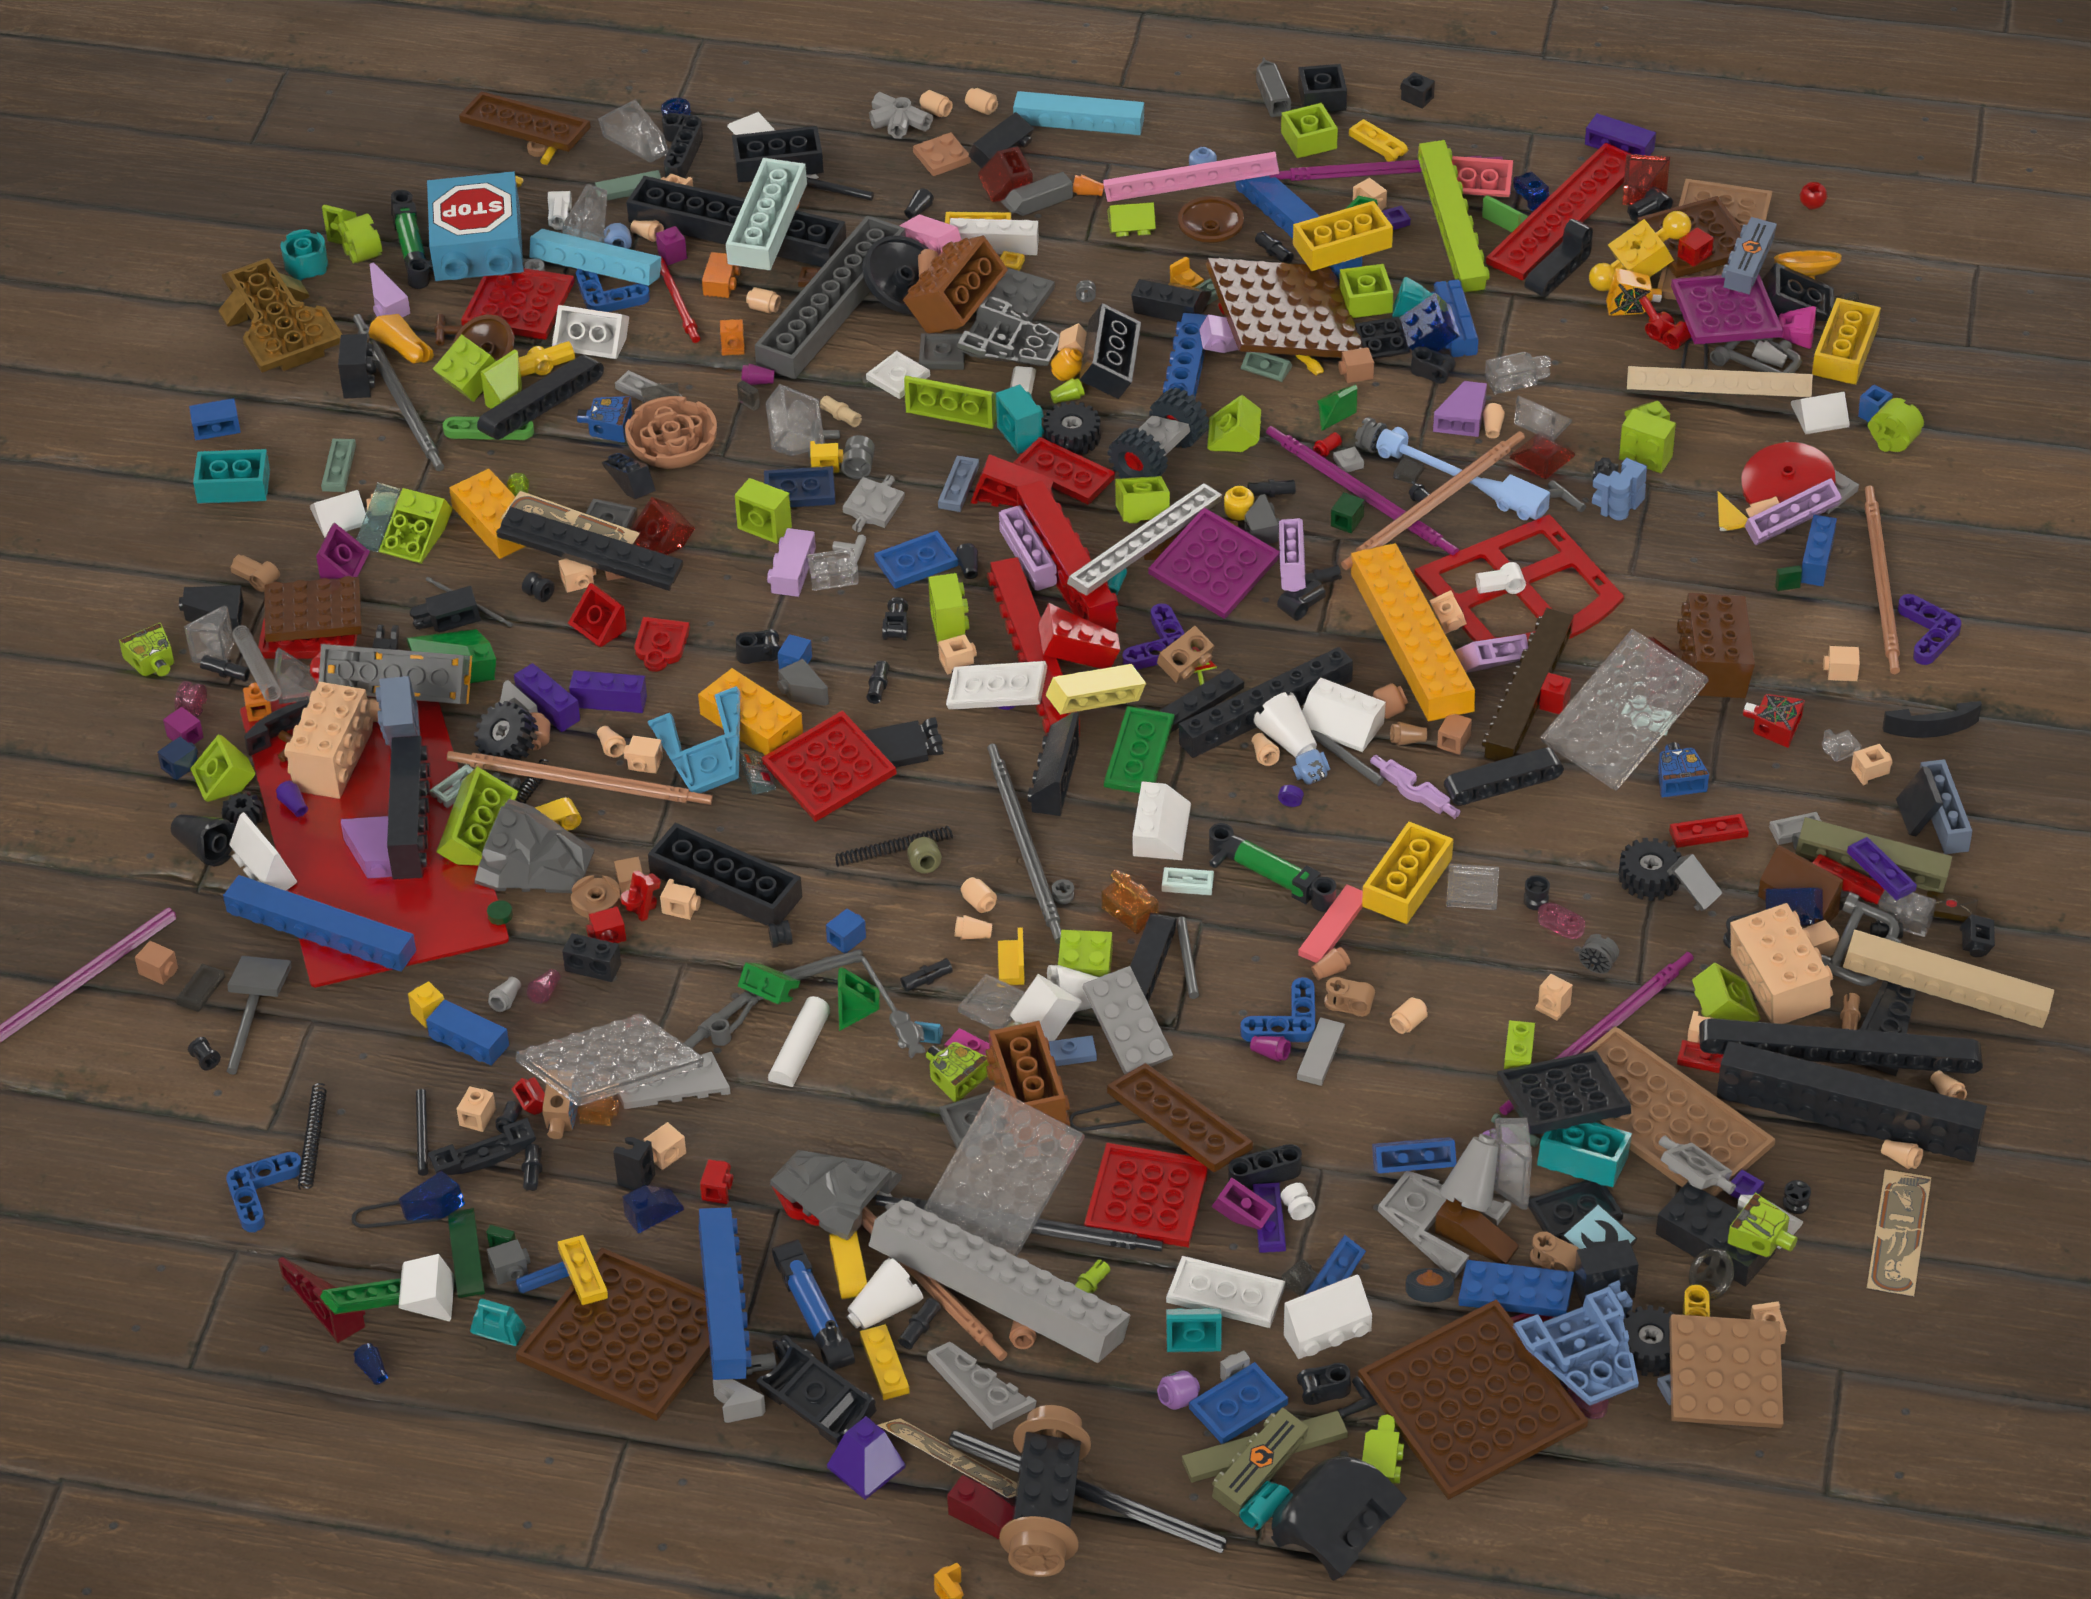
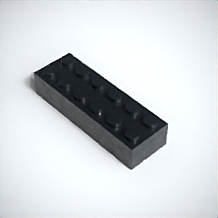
M421 736L392 737L387 849L393 879L423 878V868L428 865L427 853H424V850L428 849V836L424 832L429 831V820L425 814L429 813L430 810L429 799L426 798L427 795H430V782L426 778L431 777L430 763L425 762V760H428V748L423 746Z
M676 822L648 853L650 874L653 873L656 877L666 882L669 879H673L674 884L696 889V895L766 926L769 923L780 924L803 897L800 876Z

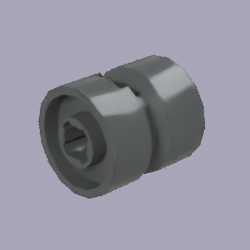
M856 435L847 440L842 460V471L848 477L862 479V477H867L870 474L873 463L872 458L875 452V445L871 439Z

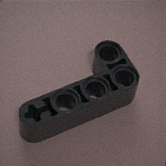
M668 113L662 117L664 139L672 142L664 160L665 178L670 174L686 178L703 140L702 121L697 116Z
M1570 219L1564 228L1563 242L1528 274L1524 284L1525 288L1542 297H1547L1588 259L1592 249L1593 228L1575 219Z

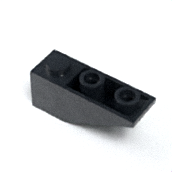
M621 453L612 454L608 457V460L602 462L604 468L627 496L637 499L656 491L648 465Z

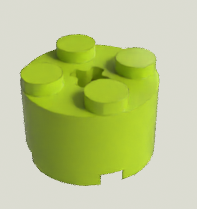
M368 213L337 224L340 235L344 236L345 243H342L346 256H350L353 264L382 255L380 253L382 252L381 241L377 230L370 226L374 222Z
M1890 399L1868 422V428L1873 438L1878 443L1879 449L1884 452H1901L1905 450L1922 432L1924 420L1920 411L1913 404L1911 406L1905 404L1906 400Z

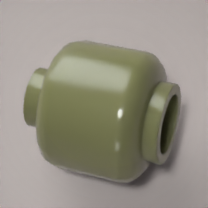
M920 837L911 842L908 847L907 856L915 871L928 874L939 867L942 855L937 843L933 839Z

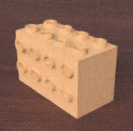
M319 682L316 690L311 692L310 702L307 708L303 709L299 725L294 727L293 737L290 742H287L284 751L285 756L288 758V773L291 774L292 782L298 785L300 792L341 798L373 730V717H370V700H367L366 689Z
M1787 903L1730 922L1731 955L1771 1023L1785 1024L1830 1008V997L1833 996L1830 981L1833 980L1831 969L1828 965L1824 966L1819 949L1812 946L1808 931L1802 929L1796 911L1792 912Z

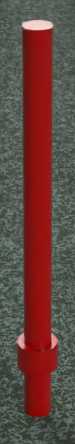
M661 256L660 273L682 318V326L685 332L689 334L692 342L698 343L700 336L697 332V324L690 317L664 258Z

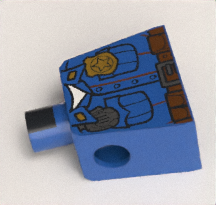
M631 397L593 399L591 410L578 409L577 422L588 423L589 433L592 437L625 443L626 422L628 419H631L633 414Z
M1675 742L1666 745L1665 751L1659 754L1658 764L1661 798L1707 792L1709 773L1695 749H1680L1679 744Z

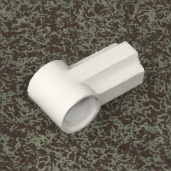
M571 191L548 192V223L555 230H562L568 223V213L572 209Z
M1514 562L1506 563L1500 570L1477 573L1475 579L1478 593L1506 590L1510 594H1516L1523 591L1526 586L1520 566Z

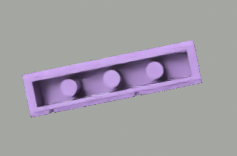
M1830 478L1748 518L1745 528L1756 546L1785 532L1786 529L1789 530L1813 518V514L1820 515L1826 512L1827 509L1830 510L1838 506L1842 497Z
M1015 506L999 512L1000 532L1014 556L1018 557L1020 565L1034 590L1038 591L1055 586L1057 584L1056 565L1021 506Z
M1300 518L1283 519L1279 521L1281 584L1284 591L1295 592L1306 588L1303 520Z

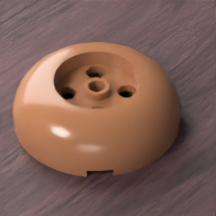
M682 396L661 397L642 404L634 410L635 414L631 419L627 420L625 426L626 440L634 455L648 465L663 469L682 468L696 463L711 450L717 436V422L710 408L699 401L697 403L686 401V397Z

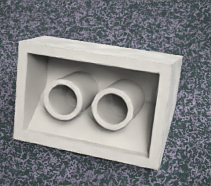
M558 305L552 346L570 341L574 353L617 359L627 337L629 316Z
M1320 678L1310 690L1302 712L1310 730L1320 732L1334 742L1363 752L1384 724L1386 702Z
M1141 783L1133 830V856L1182 860L1191 803L1167 784Z
M243 812L239 816L229 844L235 852L232 858L240 868L245 866L243 871L250 879H256L259 882L285 891L297 883V880L276 849Z
M1358 1274L1285 1302L1284 1337L1298 1359L1313 1356L1321 1350L1331 1346H1338L1344 1341L1354 1337H1361L1371 1331L1372 1313Z

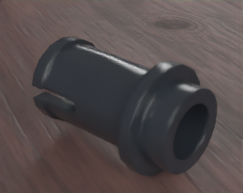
M1414 484L1409 490L1410 498L1418 502L1430 494L1422 484Z
M1879 920L1871 923L1870 934L1886 938L1889 926L1886 923H1880ZM1898 923L1900 930L1897 938L1902 939L1903 923Z
M508 1101L502 1115L497 1117L495 1124L499 1132L504 1133L503 1126L514 1123L519 1113H521L522 1106L520 1104L513 1110L517 1103L516 1101Z

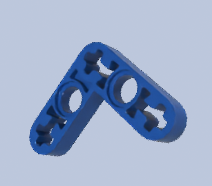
M577 269L576 271L577 284L586 308L589 310L611 312L643 305L650 300L649 288L644 284H635L603 291L597 273ZM591 288L596 289L595 291H591V292L586 291V290L591 289ZM618 297L623 298L622 300H619V301L613 300L614 298H618Z
M1303 977L1294 980L1291 986L1292 1016L1246 1017L1241 1021V1037L1251 1042L1254 1036H1283L1285 1040L1290 1042L1310 1041L1315 1032L1314 983L1310 979ZM1300 989H1305V997H1301ZM1304 1006L1309 1008L1310 1011L1300 1013L1296 1009ZM1281 1026L1284 1028V1031L1274 1032L1271 1028Z
M282 1153L233 1168L227 1173L228 1188L241 1226L245 1231L257 1232L265 1224L263 1210L255 1189L297 1177L301 1168V1157L297 1153ZM263 1169L271 1170V1173L267 1176L258 1175ZM241 1178L244 1187L239 1188L236 1180ZM244 1196L252 1197V1200L248 1203L239 1202V1199ZM251 1211L255 1218L254 1221H250L248 1213Z

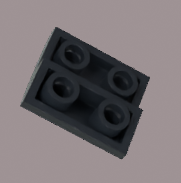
M1399 317L1355 323L1357 333L1361 337L1363 348H1369L1373 359L1410 353L1406 334L1402 331Z

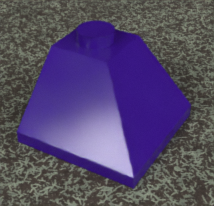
M865 1416L844 1434L829 1460L827 1468L866 1500L905 1468V1463L887 1434Z

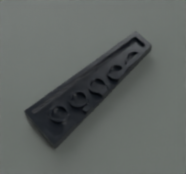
M1883 980L1860 1030L1907 1034L1916 989ZM1870 1066L1895 1077L1899 1068Z

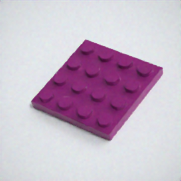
M1759 274L1750 294L1724 288L1725 278L1722 275L1672 279L1671 288L1694 344L1782 337L1783 329Z
M1203 508L1148 568V574L1226 619L1280 558V552L1215 513Z

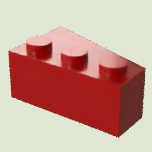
M989 454L970 503L977 504L978 501L989 502L994 507H999V504L1015 507L1017 506V487L1043 480L1046 487L1051 489L1054 479Z
M1048 604L1038 624L1042 651L1045 656L1104 669L1112 667L1120 652L1118 634L1053 604Z

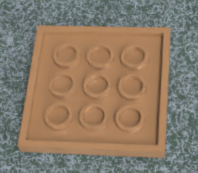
M1671 1314L1669 1318L1671 1420L1782 1428L1783 1397L1780 1321Z

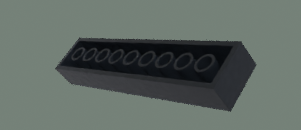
M643 176L626 202L628 222L632 223L634 220H657L663 225L664 230L676 226L682 235L726 245L745 198ZM796 210L777 257L823 267L846 240L845 221Z
M1728 1041L1721 1061L1717 1098L1800 1118L1805 1121H1812L1856 1134L1875 1137L1884 1141L1888 1139L1896 1142L1917 1144L1918 1148L1973 1163L1980 1144L1987 1110L1986 1105Z

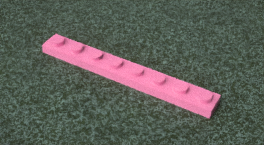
M1276 152L1103 181L1107 202L1275 175L1279 174Z

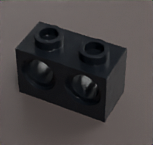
M571 933L562 951L566 972L613 982L621 966L619 944Z

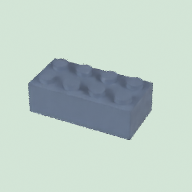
M409 676L379 679L380 687H376V699L379 703V709H381V711H378V723L381 727V732H383L386 745L391 747L392 737L420 736L418 703Z

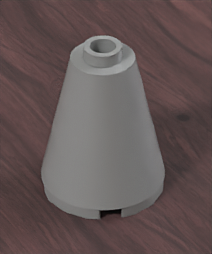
M1480 1134L1479 1137L1472 1138L1441 1187L1440 1194L1451 1202L1455 1198L1462 1202L1461 1206L1473 1210L1490 1211L1493 1201L1499 1147L1494 1143L1495 1139L1493 1137Z

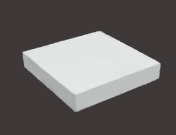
M896 351L866 374V380L901 399L905 396V376L927 379L930 376V370Z

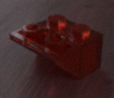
M1018 146L997 151L978 172V177L991 202L1004 200L1012 190L1033 183V173Z

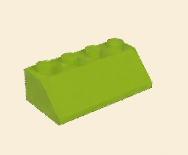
M905 376L904 386L907 413L993 429L997 420L996 393Z
M476 767L462 780L437 853L457 865H479L482 859L483 848L501 807L509 799L515 800L518 791L481 768Z

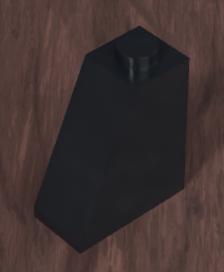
M241 585L184 587L183 597H179V609L184 611L186 621L232 635L233 630L242 624L244 599Z

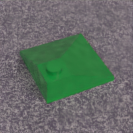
M477 629L407 638L410 651L472 656L470 683L495 680L496 657L490 642Z

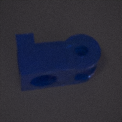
M1533 172L1513 178L1516 192L1527 201V206L1531 211L1536 210L1549 197V186Z

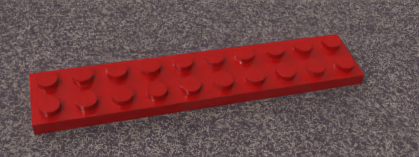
M1604 143L1486 257V264L1523 281L1538 264L1563 242V232L1568 221L1575 219L1583 223L1642 165V158Z

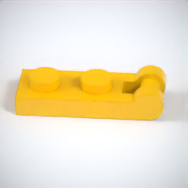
M1364 119L1349 129L1350 137L1384 156L1387 162L1396 161L1398 156H1403L1408 152V147L1404 142Z

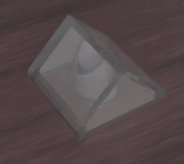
M1518 396L1516 399L1515 424L1546 439L1554 441L1572 422V419L1521 396Z
M226 605L184 626L191 660L194 663H200L205 654L221 660L229 659L234 638Z
M278 648L276 650L273 676L281 690V695L278 698L279 704L310 699L311 692L317 688V682L310 675V667L282 649Z

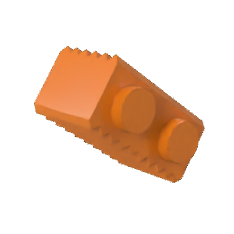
M711 252L702 278L703 295L729 298L731 290L736 289V276H740L741 266L728 264L727 254Z

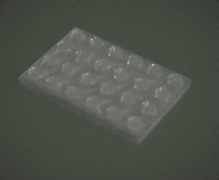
M1631 629L1540 738L1543 743L1617 791L1707 684L1708 678L1642 634Z
M635 1014L626 1019L612 1021L600 1027H592L590 1030L573 1033L567 1037L550 1040L547 1043L530 1046L527 1049L516 1052V1062L577 1106L701 1068L704 1062V1057L642 1014Z
M992 1087L923 1210L934 1213L938 1218L950 1224H955L962 1230L979 1236L984 1241L996 1247H1001L1006 1252L1017 1257L1085 1135Z

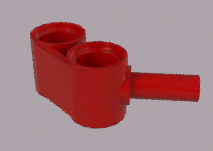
M1646 295L1639 299V302L1649 316V322L1645 325V331L1651 339L1666 345L1672 350H1676L1691 338L1686 322L1679 321L1675 325L1670 314L1667 312H1656Z

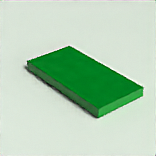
M1127 706L1104 779V787L1140 793L1142 782L1156 783L1175 720L1174 714Z

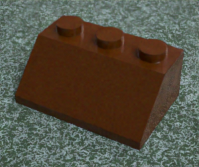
M1779 845L1760 879L1758 897L1774 906L1787 903L1792 912L1796 911L1799 919L1809 926L1826 920L1829 924L1839 912L1843 880Z

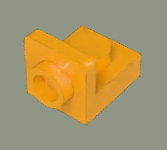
M1184 257L1170 265V283L1196 287L1204 282L1202 277L1190 269L1189 258Z
M958 1563L943 1567L934 1574V1591L940 1599H962L964 1596L959 1585L961 1582V1566Z

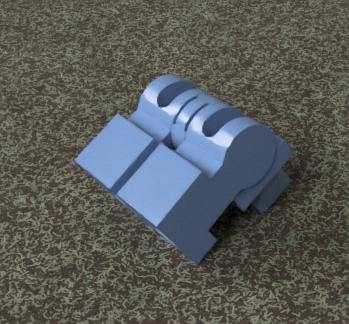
M1626 458L1622 462L1621 474L1613 471L1610 476L1599 473L1594 478L1593 487L1597 488V491L1592 497V504L1601 507V515L1605 517L1609 515L1612 519L1623 520L1628 517L1631 508L1636 510L1645 499L1647 466Z

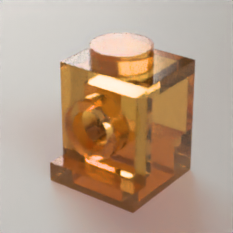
M583 1087L578 1104L580 1124L611 1126L613 1116L618 1115L619 1101L613 1100L612 1093L589 1092L588 1087Z

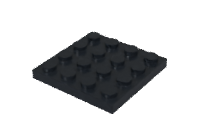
M1596 1050L1497 1071L1498 1082L1530 1135L1543 1134L1547 1131L1567 1129L1575 1125L1594 1123L1603 1119L1618 1118L1622 1115L1631 1114L1630 1102Z

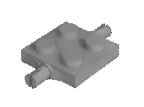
M889 474L886 475L882 483L862 477L843 505V513L857 519L852 526L854 531L860 532L866 523L875 524L883 528L886 527L905 496V492L891 487L895 481L892 475L891 477Z
M1666 1135L1660 1139L1659 1145L1667 1149V1151H1664L1661 1161L1668 1165L1672 1172L1681 1174L1689 1180L1690 1185L1698 1189L1715 1185L1728 1194L1733 1193L1736 1185L1729 1181L1733 1172L1692 1142L1685 1145L1676 1144Z

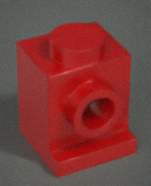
M708 1159L700 1182L702 1200L728 1204V1190H731L733 1185V1174H730L731 1165L728 1162Z

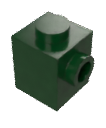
M1343 492L1331 509V527L1352 534L1364 517V499Z

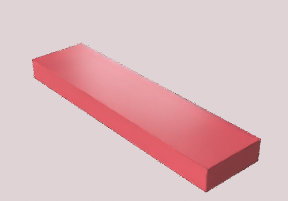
M1350 885L1344 887L1299 948L1298 956L1317 963L1334 948L1363 908L1362 890Z

